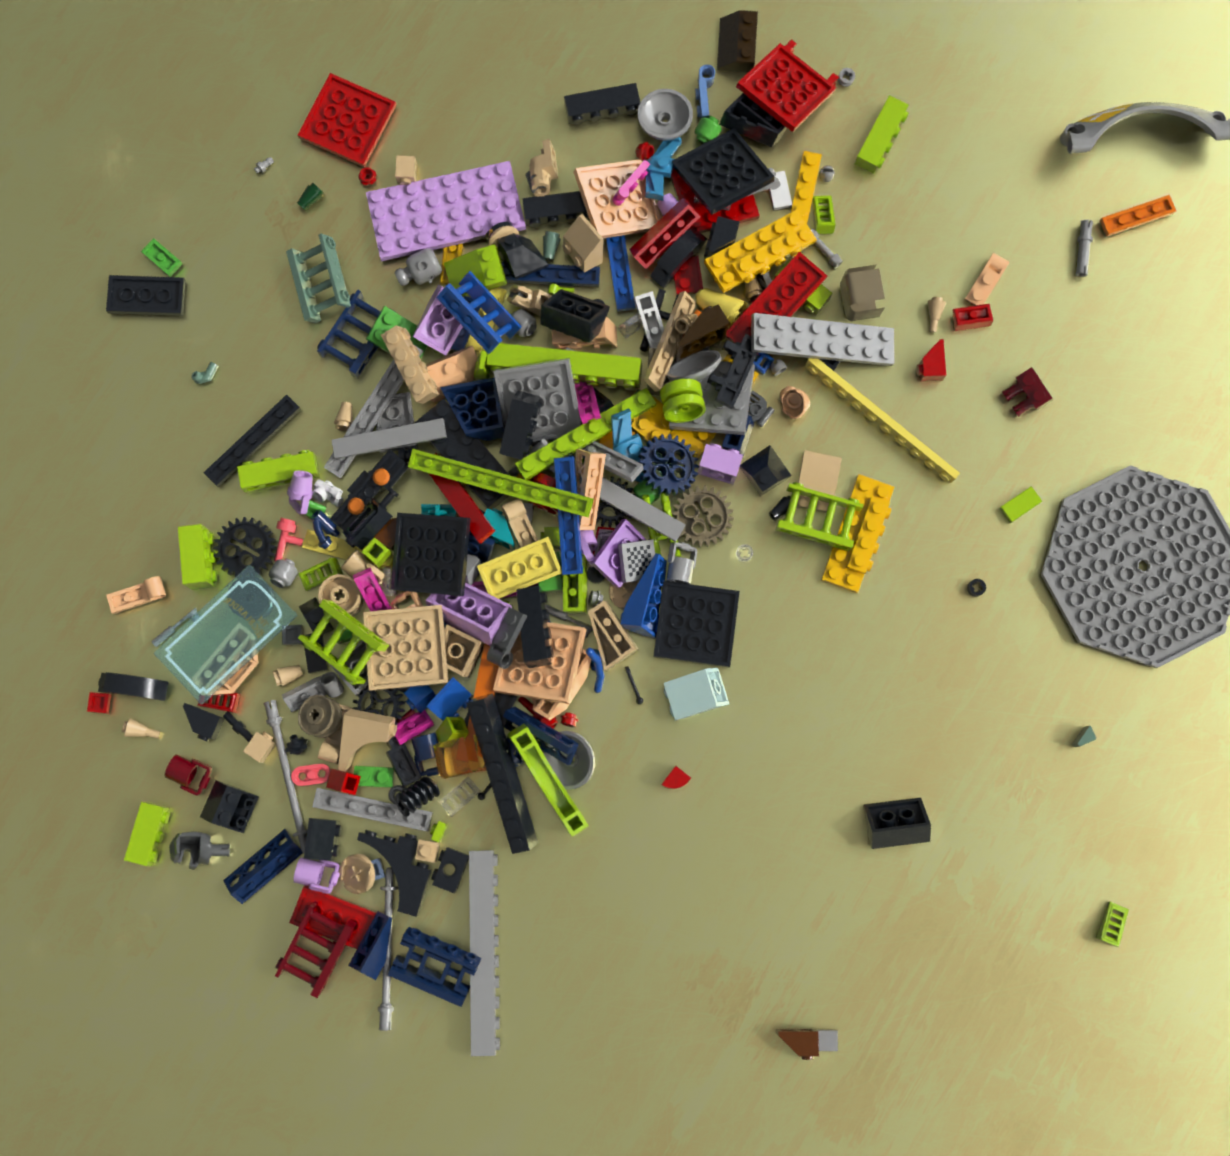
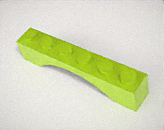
M523 723L507 734L568 833L573 837L588 827L587 822L556 776L528 727Z

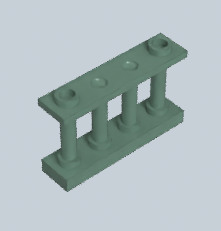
M322 233L319 234L320 245L304 253L293 248L286 251L304 320L312 323L320 322V311L335 304L347 308L351 307L350 295L345 286L335 249V241L332 237ZM323 252L325 262L308 270L306 260ZM328 269L330 279L312 287L311 277ZM332 286L335 296L317 304L315 295Z

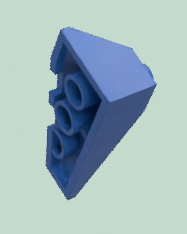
M655 553L627 601L621 614L620 623L629 631L656 639L659 605L662 597L661 586H663L667 565V560L658 553Z

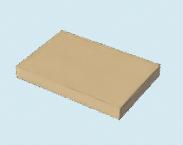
M804 451L798 483L803 484L805 488L835 496L842 458ZM799 495L797 507L808 509L810 498ZM818 500L815 510L827 513L829 503Z

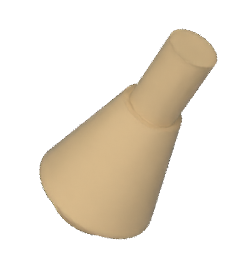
M932 297V300H928L929 317L931 320L929 332H937L938 321L946 305L943 298Z
M129 718V721H125L122 727V732L125 733L124 737L148 736L158 739L160 731L149 729Z

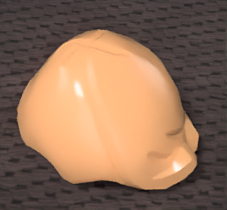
M787 386L781 390L782 411L792 419L802 417L810 407L809 396L804 391L793 386Z

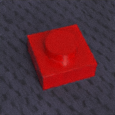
M90 692L87 712L109 714L111 694Z

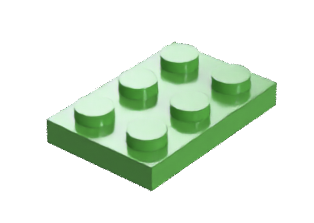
M383 306L366 340L390 354L381 334L396 325L406 328L411 336L412 344L423 350L420 356L421 359L428 345L413 337L417 325L388 307Z

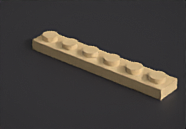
M686 291L680 292L643 379L655 392L661 390L675 357L678 343L684 335L676 330V319L681 315L692 314L696 302Z

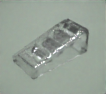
M638 313L618 326L619 331L625 338H628L640 329L641 315Z
M468 776L443 797L439 803L452 817L482 791ZM466 784L473 791L472 794H470L464 787ZM460 789L467 796L466 799H464L458 792ZM454 794L461 801L460 804H458L452 797ZM448 799L456 807L455 809L452 810V808L447 804L446 801Z

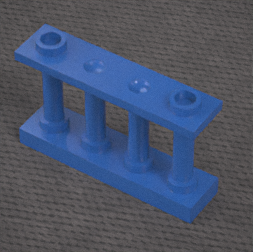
M471 271L460 281V287L455 289L449 283L436 297L488 354L493 352L503 341L500 338L505 334L511 339L522 327ZM467 292L473 301L468 303L461 295ZM480 306L486 315L481 317L474 309ZM493 320L499 329L494 331L487 323Z

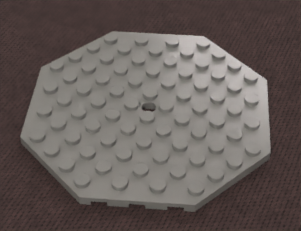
M1130 465L1062 500L1041 577L1078 643L1158 668L1226 632V623L1230 615V528L1208 490L1198 489L1189 486L1187 483L1167 479L1162 475L1150 471L1146 472ZM1140 561H1144L1147 564L1146 571L1138 568Z

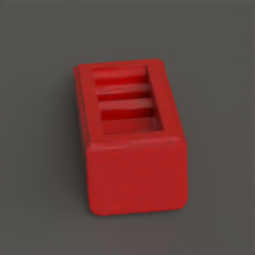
M200 694L197 706L236 713L241 694L217 695L214 705L212 704L213 695H209L208 703H204L205 696ZM224 695L222 706H219L220 697ZM228 696H231L229 707H226Z

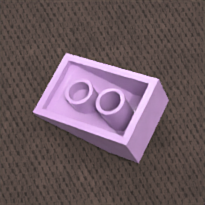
M438 285L427 304L413 337L446 356L463 326L436 298L444 289V287Z

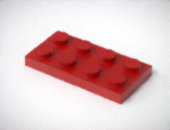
M304 885L289 923L299 927L304 918L301 916L303 910L307 905L310 906L316 901L318 904L314 911L341 925H346L350 919L357 923L346 944L357 949L377 912L331 894L311 890L309 886ZM310 918L306 929L337 942L339 935H337L336 931Z

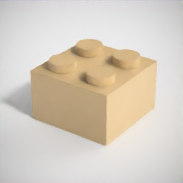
M446 625L444 633L447 669L469 678L486 643L450 625Z

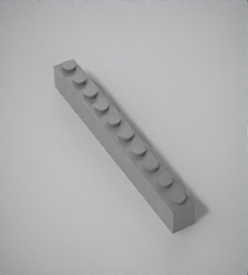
M494 850L469 851L470 952L481 958L475 975L470 974L471 1056H495L496 1050H500V1038H496V1029H500V1017H496V1009L500 1007L499 996H496V988H499V976H496L495 968H499V955H495V947H499V935H495V927L499 926V917L495 915V907H498V894H495V886H498V874H494V866H498V854H494Z

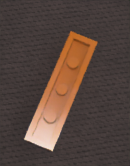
M1170 195L1102 217L1099 221L1106 237L1172 215L1176 212V208Z

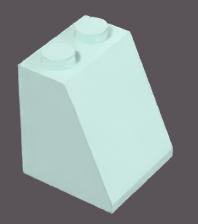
M718 668L703 669L664 683V694L669 699V710L675 720L729 705Z

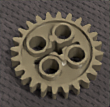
M696 486L695 492L689 488V495L683 492V499L677 498V502L680 505L673 506L677 511L672 512V516L677 517L678 521L685 524L679 537L685 535V543L689 539L692 540L691 546L698 542L699 548H701L703 543L709 547L710 541L716 545L717 538L723 541L722 534L728 535L729 533L726 528H732V525L728 522L734 520V517L729 516L733 513L732 509H728L731 502H724L727 496L721 498L719 497L721 491L715 494L713 493L714 487L707 491L706 486L701 491ZM709 500L712 503V507L705 508L702 502ZM694 502H698L702 515H707L705 521L711 529L710 532L707 530L703 518L699 519L700 511ZM692 508L695 511V515L688 516L685 510ZM717 517L720 520V524L713 525L710 519ZM700 525L703 528V532L696 533L693 527Z

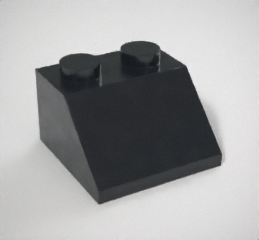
M309 818L304 859L333 861L338 856L339 845H336L337 837H340L342 830L339 821Z

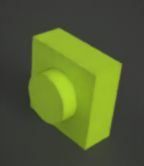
M438 821L437 824H433L430 835H433L431 840L441 841L447 823Z

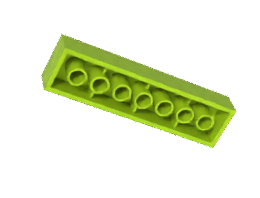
M500 343L487 356V366L491 372L497 369L570 358L574 384H579L581 381L587 382L589 386L606 384L608 388L624 386V389L627 390L640 388L643 365L641 358L504 343Z

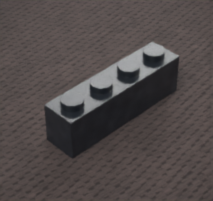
M632 83L564 96V104L568 123L578 125L584 121H599L601 118L606 117L616 118L623 114L633 115L638 112L640 98L637 84Z
M580 191L522 198L526 226L556 225L564 221L572 223L581 214L587 220H590Z
M539 585L517 589L518 610L527 615L521 628L524 663L528 668L551 665V658L554 657L552 646L549 644V639L552 638L550 628L547 627V621L550 620L549 612L545 609V603L548 602L547 594Z

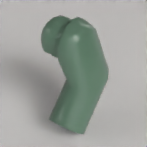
M210 362L206 371H195L192 373L191 378L197 384L209 382L213 379L219 366Z

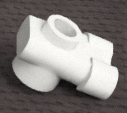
M317 480L315 482L312 496L318 502L323 503L327 499L333 505L339 507L344 500L341 497L343 491L334 486L330 481L326 480L323 482Z

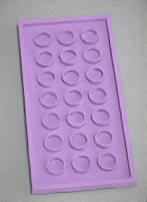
M510 161L411 182L409 185H396L366 192L381 261L413 255L426 248L435 250L485 239V234L494 225L501 222L512 223L518 231L526 230Z

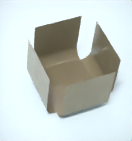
M876 265L849 268L843 275L840 282V290L845 316L849 321L880 317L884 308L876 309L875 300L885 299L879 268L875 269Z

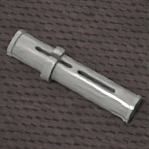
M1092 220L1081 221L1080 236L1077 239L1079 248L1076 276L1080 274V277L1088 276L1090 244L1093 242V237L1091 236Z

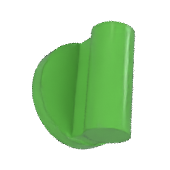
M309 500L308 511L305 515L311 519V516L319 509L325 513L326 507Z

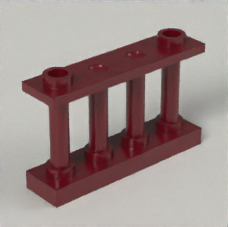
M316 901L310 906L307 905L303 910L301 916L304 918L284 958L281 957L275 966L278 969L275 977L278 978L286 971L311 984L310 987L313 990L310 995L318 998L323 992L357 923L350 919L346 925H341L314 911L318 904ZM310 918L336 931L337 935H339L337 942H331L306 929ZM301 936L328 949V952L331 953L329 958L323 960L297 946ZM294 953L319 966V969L322 970L320 976L314 977L289 964L288 962L292 954Z

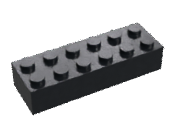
M444 399L414 422L420 423L443 418L447 438L428 441L440 456L509 475L478 438L465 435L450 405ZM464 483L486 509L492 510L509 497V495Z

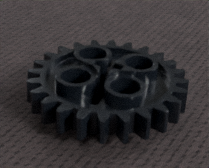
M243 517L242 522L236 518V524L228 521L229 527L222 526L224 532H217L220 539H214L218 543V546L213 547L215 551H218L214 557L220 558L217 564L223 565L221 569L223 571L228 570V575L230 576L235 572L237 579H239L241 574L242 577H246L248 574L255 577V572L262 575L261 569L268 570L266 564H273L270 557L276 556L272 553V550L277 549L276 546L272 545V543L276 542V539L270 538L273 532H266L269 527L267 525L262 526L260 520L255 524L254 518H251L249 522L246 517ZM245 531V537L239 540L238 534ZM233 539L243 546H247L252 551L259 553L260 556L257 557L241 549L239 546L231 543L230 540ZM262 540V546L255 549V542ZM236 548L235 554L228 556L229 549ZM247 557H252L253 559L250 565L244 564Z

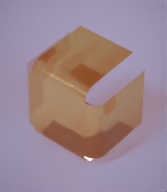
M473 735L478 762L468 761L464 737L433 745L438 773L442 779L464 777L487 771L476 735Z

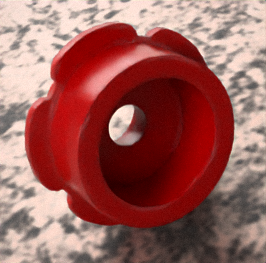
M365 167L361 169L358 178L363 185L374 184L377 174L373 169Z
M565 712V715L560 716V724L568 727H576V723L579 722L573 713Z

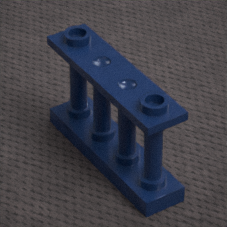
M357 290L355 294L353 293L350 296L351 307L344 309L325 340L322 339L317 347L320 357L324 358L329 353L349 365L351 375L357 379L379 347L369 341L363 344L344 333L342 329L349 322L368 334L372 327L353 317L352 314L357 307H360L376 318L381 312L362 301L364 297L360 290ZM337 337L359 350L360 354L356 359H352L332 347Z

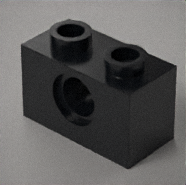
M450 847L442 850L438 859L441 862L439 869L435 868L431 880L434 881L432 885L455 894L467 866L469 855ZM447 864H452L455 868V872L452 875L445 873L444 868Z

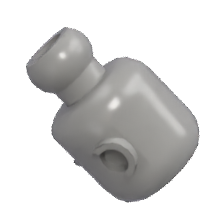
M426 248L409 256L406 260L407 267L404 269L399 268L394 273L401 286L407 285L412 279L418 285H421L427 281L431 283L435 277L441 274L442 268L434 251Z

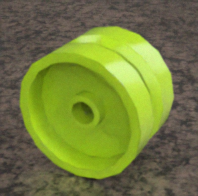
M678 379L665 384L661 388L660 397L663 404L664 417L667 421L685 423L693 421L705 413L706 408L700 382L694 379Z

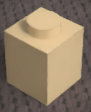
M396 155L395 177L397 184L409 185L411 182H415L417 174L415 156Z
M265 731L263 733L256 732L243 752L256 761L264 763L276 745L272 741L274 737Z
M419 839L415 859L433 863L437 862L440 842Z

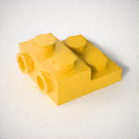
M653 397L656 401L655 407L631 420L632 430L635 434L638 433L640 438L646 443L649 440L652 441L655 436L659 439L661 434L666 438L672 430L669 428V421L664 417L663 404L655 397Z

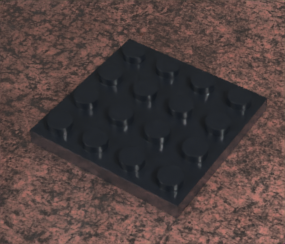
M735 128L672 160L673 168L711 215L775 181V176Z
M397 512L391 590L464 596L471 518Z
M664 581L653 657L730 668L740 591Z

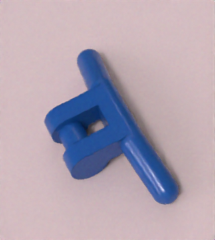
M587 648L586 654L591 659V669L596 671L597 675L594 691L600 693L605 677L600 653L597 649Z

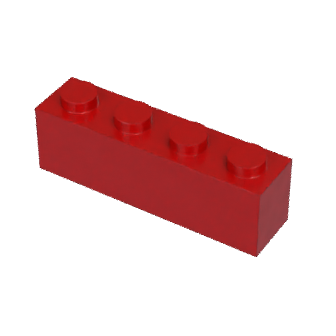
M683 197L629 250L633 257L647 269L701 216Z

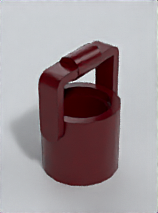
M176 754L169 762L164 776L180 784L182 790L198 796L202 794L209 783L212 767L196 759L190 761ZM200 766L206 769V772L200 781L198 791L188 786L194 780Z

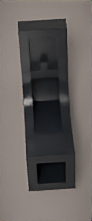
M695 227L687 230L663 254L650 277L663 288L667 287L680 267L691 256L698 254L708 239Z
M106 672L101 673V678L98 682V692L165 701L169 682Z

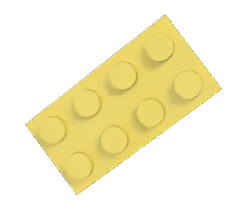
M549 537L477 566L488 594L498 599L517 592V589L527 588L562 573L561 565Z

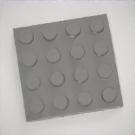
M570 358L493 371L505 426L512 398L518 390L540 396L539 402L542 403V407L537 418H535V421H538L536 430L533 432L532 437H530L533 439V442L541 441L542 439L560 438L582 425Z
M721 361L719 366L713 371L714 375L717 377L726 375L732 362ZM753 363L732 409L715 401L719 391H716L714 386L707 383L708 376L704 378V381L700 382L706 408L705 413L693 421L685 423L669 422V428L673 430L745 435L755 364Z

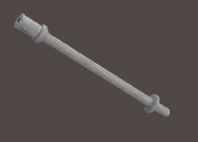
M271 700L272 709H270L268 701L263 703L268 718L266 723L273 730L297 832L292 835L293 837L298 836L301 851L304 853L307 830L304 829L280 730L282 717H279L276 700Z
M388 867L385 874V886L380 887V890L385 891L384 914L392 918L393 891L398 890V887L393 886V870L391 867ZM392 924L386 962L383 966L382 1003L378 1007V1012H380L379 1030L382 1031L392 1030V1012L394 1011V1007L390 1003L391 976H388L391 968Z

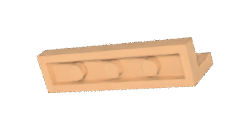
M576 449L577 494L594 499L589 518L579 515L580 530H595L606 454ZM583 455L585 456L584 465L582 464V456H583ZM580 475H581V477H582V483H581V484H580V482H579V477H580Z

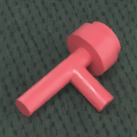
M280 518V521L277 522L276 528L281 530L274 558L275 562L280 559L282 560L286 543L302 546V538L288 535L289 532L295 533L297 525H295L296 521Z

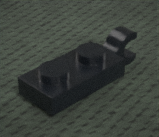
M395 736L386 742L390 748L386 755L403 788L421 779L422 777L405 743L398 745Z

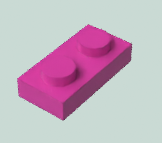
M425 710L422 713L417 712L397 724L395 738L401 745L434 726V723Z

